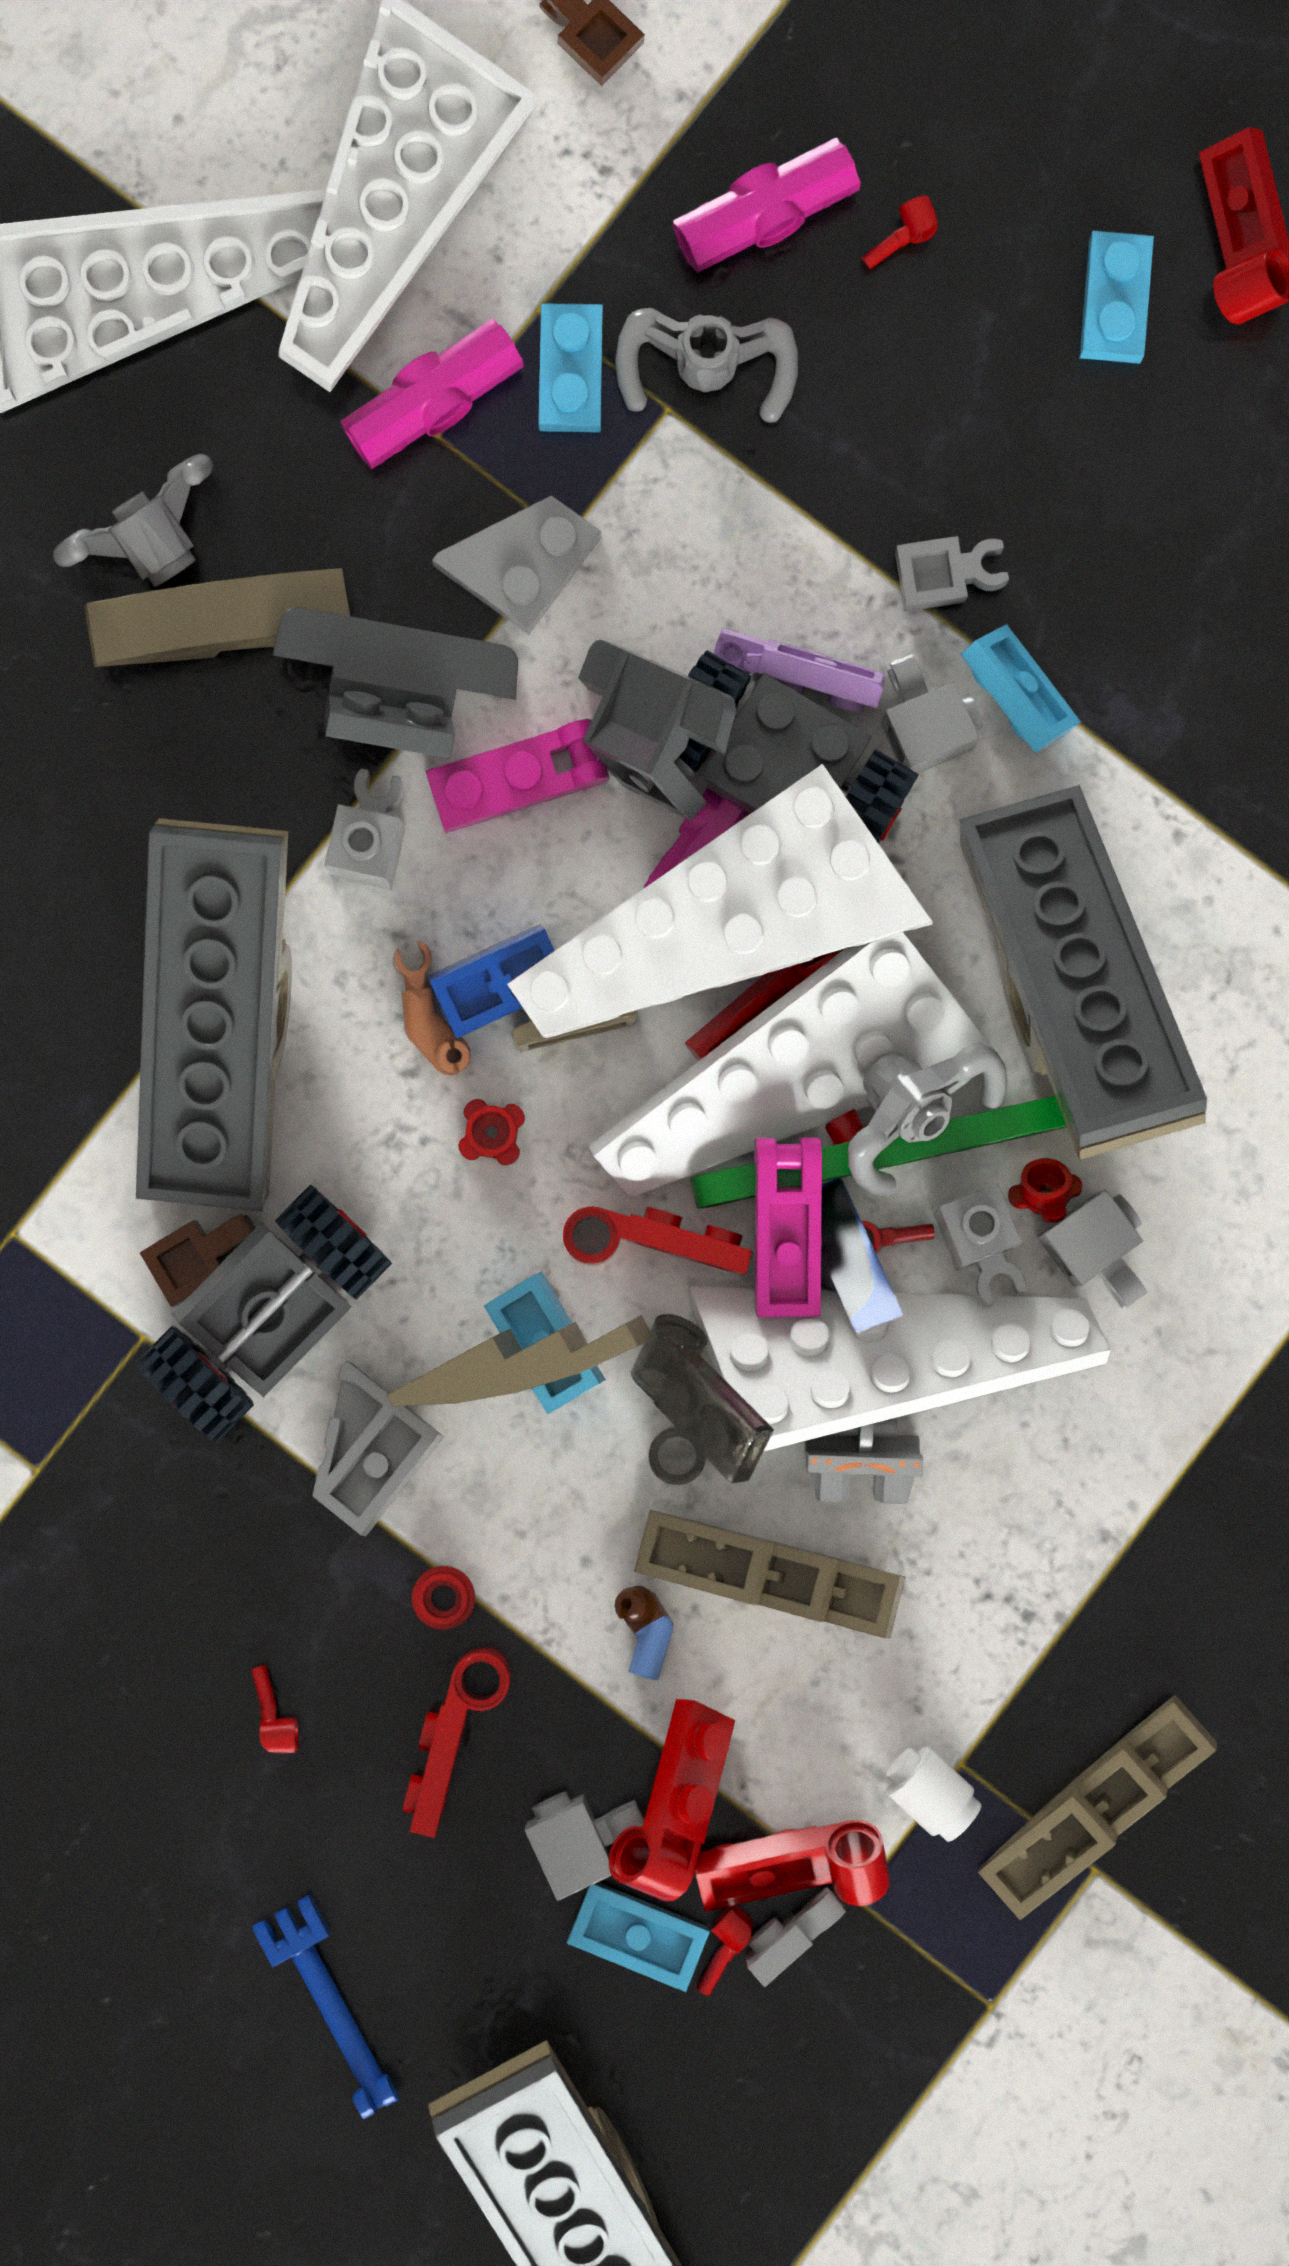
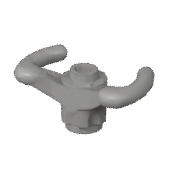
M644 308L633 311L627 317L619 335L615 357L617 384L626 407L630 411H642L647 404V396L640 380L638 367L639 348L646 342H650L677 361L680 377L689 387L702 392L720 390L733 379L737 365L768 351L774 354L776 367L771 389L760 407L762 420L768 423L777 422L792 399L798 377V349L792 328L781 320L767 318L744 327L731 326V323L722 316H703L700 314L689 319V322H677L653 308Z
M197 454L173 467L168 472L167 482L162 485L160 492L155 498L149 501L142 491L115 508L112 513L118 522L107 528H96L92 531L80 529L67 537L53 552L56 564L61 567H70L83 561L88 555L128 558L141 579L143 580L148 577L154 587L184 570L196 559L189 550L194 545L180 526V520L191 485L200 484L211 474L213 470L211 458L205 454Z
M979 1042L970 1044L960 1050L954 1057L925 1069L914 1058L906 1060L899 1053H890L877 1060L869 1068L863 1080V1087L868 1093L866 1100L876 1112L869 1125L859 1131L848 1145V1167L853 1180L869 1193L881 1196L893 1194L896 1188L895 1178L889 1173L878 1171L873 1166L874 1159L899 1136L911 1143L929 1141L941 1134L950 1120L949 1113L952 1109L950 1095L970 1081L972 1077L980 1073L983 1074L984 1081L981 1102L988 1109L1000 1108L1004 1102L1007 1088V1074L1005 1064L999 1054L994 1049Z

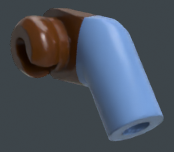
M644 1586L628 1587L617 1595L614 1604L615 1612L619 1619H624L637 1638L628 1671L644 1678L658 1680L672 1636L673 1621L655 1593Z

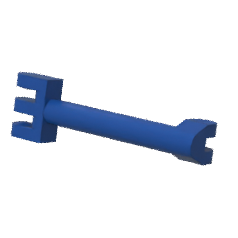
M307 1895L297 1902L300 1912L308 1925L300 1929L292 1912L286 1907L275 1913L276 1920L285 1936L283 1939L277 1940L272 1927L265 1919L253 1925V1931L272 1968L292 1958L360 2085L352 2097L359 2114L363 2119H366L375 2114L377 2109L384 2105L389 2106L398 2101L400 2096L388 2074L382 2073L314 1944L329 1937L331 1931L311 1895Z

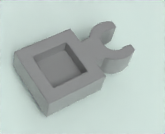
M958 536L897 545L895 557L904 612L965 603L968 597L966 584H974L979 589L985 591H995L1006 586L1009 580L1008 572L990 574L983 569L981 560L984 557L996 556L1002 553L1004 549L1003 541L987 539L978 543L972 552L962 554Z
M825 1886L808 1901L802 1910L796 1915L791 1914L783 1923H780L776 1917L769 1920L750 1938L748 1945L752 1950L745 1956L747 1968L765 1988L813 1945L812 1940L831 1927L846 1913L843 1908L844 1905Z

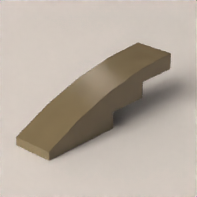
M342 568L278 573L206 582L86 603L84 606L94 667L215 658L220 651L274 647L281 619L286 611L294 607L350 616Z
M642 1315L589 1344L577 1323L574 1322L522 1350L510 1328L386 1396L392 1406L456 1404L518 1393L579 1374L636 1348L654 1337Z
M654 1510L649 1511L634 1572L740 1602L761 1605L818 1622H828L885 1639L891 1638L906 1576Z
M1174 1695L1126 1734L1034 1815L979 1867L978 1873L1019 1920L1023 1919L1114 1847L1117 1843L1118 1835L1167 1797L1168 1789L1217 1750L1218 1742L1179 1698Z

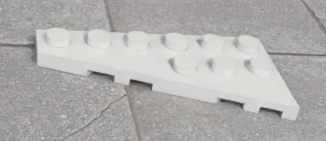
M404 0L381 1L375 28L368 45L360 79L350 106L322 208L315 225L307 259L279 348L278 357L328 392L332 391L534 109L538 99V95Z
M327 189L0 224V413L300 280Z
M821 764L507 985L540 1034L545 1038H550L614 1019L622 1014L645 1007L675 1001L689 994L713 987H722L813 960L814 957L851 946L864 945L877 941L878 938L905 930H914L933 924V922L829 772Z
M902 931L878 938L874 942L857 947L851 946L842 950L597 1138L589 1147L594 1158L629 1198L752 1152L754 1151L755 1138H775L776 1142L830 1122L852 1109L858 1111L871 1106L866 1100L868 1093L863 1087V1080L869 1068L887 1054L899 1053L906 1060L914 1058L925 1069L954 1057L960 1050L973 1043L980 1042L992 1049L993 1047Z
M690 1286L689 1302L747 1456L1106 1364L1110 1354V1347L1088 1300L1084 1298L994 1296L995 1302L985 1306L977 1295L894 1293L903 1315L900 1318L856 1332L853 1329L839 1294L830 1290H821L820 1316L757 1317L755 1313V1288Z

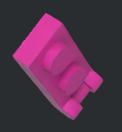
M591 719L574 721L561 726L557 730L425 771L445 834L583 791L608 781L610 777L606 766L600 760H597V756L583 742ZM569 750L574 768L557 774L551 755Z
M755 1138L756 1316H820L821 1140L820 1138H800L799 1144H776L775 1138ZM799 1169L800 1187H777V1170Z

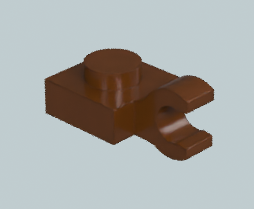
M543 0L539 4L542 11L552 21L565 27L558 34V45L601 86L644 44L645 34L610 0H592L589 4L584 0Z
M239 1214L208 1234H205L200 1223L193 1220L139 1253L169 1305L176 1307L183 1303L222 1263L220 1258L233 1252L255 1227L247 1214L244 1216Z

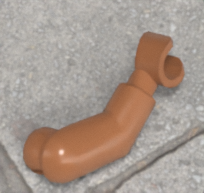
M417 941L418 949L423 955V963L418 970L410 971L402 964L400 951L396 949L393 955V965L396 971L404 976L406 991H401L404 1029L407 1037L439 1072L446 1075L460 1073L466 1069L470 1062V1047L462 1037L456 1039L451 1027L435 1012L432 988H427L425 974L431 965V951L426 944Z

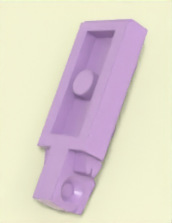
M722 629L713 653L747 674H754L756 672L760 674L766 673L800 694H804L805 687L829 694L827 701L830 704L854 712H863L865 705L877 708L886 680L884 673L772 639H769L767 642L727 629Z

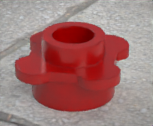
M481 1099L470 1101L463 1111L467 1119L466 1135L458 1144L462 1156L470 1161H474L481 1156L494 1158L501 1165L513 1164L520 1156V1149L516 1144L518 1128L525 1122V1115L522 1109L515 1104H508L501 1108L498 1106H488ZM494 1126L497 1128L498 1134L495 1138L486 1136V1129L488 1127Z
M1040 1158L1026 1164L1021 1173L1020 1184L1009 1189L1008 1200L1017 1209L1028 1208L1033 1213L1041 1215L1045 1222L1056 1223L1065 1218L1066 1205L1070 1199L1081 1194L1082 1182L1078 1176L1071 1174L1062 1162L1051 1158ZM1040 1191H1049L1050 1193H1042Z

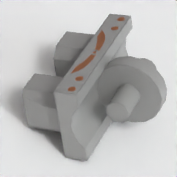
M888 1419L805 1441L807 1473H812L815 1495L818 1501L842 1502L848 1500L850 1475L853 1474L874 1475V1500L885 1504H906L909 1500L914 1477H922L923 1455H920L919 1436L897 1435V1419Z

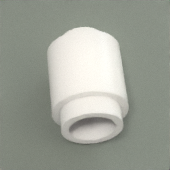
M929 1746L920 1749L918 1752L914 1751L911 1747L906 1749L894 1760L886 1772V1777L891 1781L887 1787L886 1794L931 1836L940 1834L947 1842L956 1839L969 1827L981 1809V1803L973 1796L974 1788Z

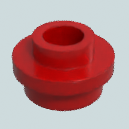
M433 1567L424 1572L414 1585L412 1591L413 1609L417 1617L427 1626L438 1630L453 1629L464 1623L473 1611L475 1605L474 1586L469 1577L455 1567ZM446 1585L454 1590L456 1602L451 1608L441 1609L434 1604L432 1593L436 1587Z

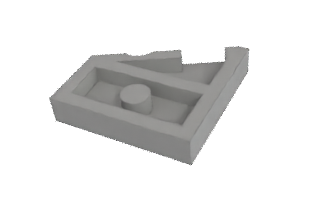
M551 495L438 552L432 559V562L436 569L529 635L602 537L599 529Z
M346 1360L340 1367L338 1379L341 1380L334 1417H329L324 1440L326 1454L323 1463L318 1468L312 1496L357 1533L367 1536L444 1436L407 1406H392L386 1396L389 1392L352 1362Z

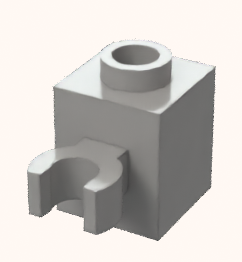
M913 653L889 664L891 669L887 670V673L902 703L885 710L881 725L897 761L914 772L920 773L972 751L980 738L977 730L983 728L980 712L972 696L969 693L961 696L955 681L928 691L922 671Z
M360 769L354 781V791L360 802V807L358 809L338 804L324 866L333 878L392 890L405 828L400 817L390 816L388 812L396 808L403 796V784L400 777L392 776L388 793L382 797H373L367 790L370 783L369 770Z
M999 1183L941 1205L935 1210L933 1214L956 1271L973 1264L977 1265L980 1273L977 1276L975 1288L979 1300L985 1306L995 1302L989 1287L990 1280L995 1275L1008 1277L1016 1294L1026 1290V1280L1022 1271L1015 1264L1007 1262L1004 1256V1252L1016 1248L1022 1243V1240Z
M1107 1190L1098 1192L1068 1213L1063 1220L1056 1222L1037 1236L1073 1287L1083 1286L1096 1275H1099L1121 1308L1124 1306L1129 1307L1148 1293L1139 1278L1121 1258L1144 1241L1135 1230L1142 1225V1222L1133 1207L1121 1194L1112 1198Z
M562 1792L532 1807L535 1817L526 1822L525 1833L554 1896L559 1901L612 1876L609 1870L610 1849L608 1845L614 1843L619 1834L625 1829L632 1826L643 1827L644 1818L636 1801L632 1800L595 1819L584 1794L570 1800L567 1792Z

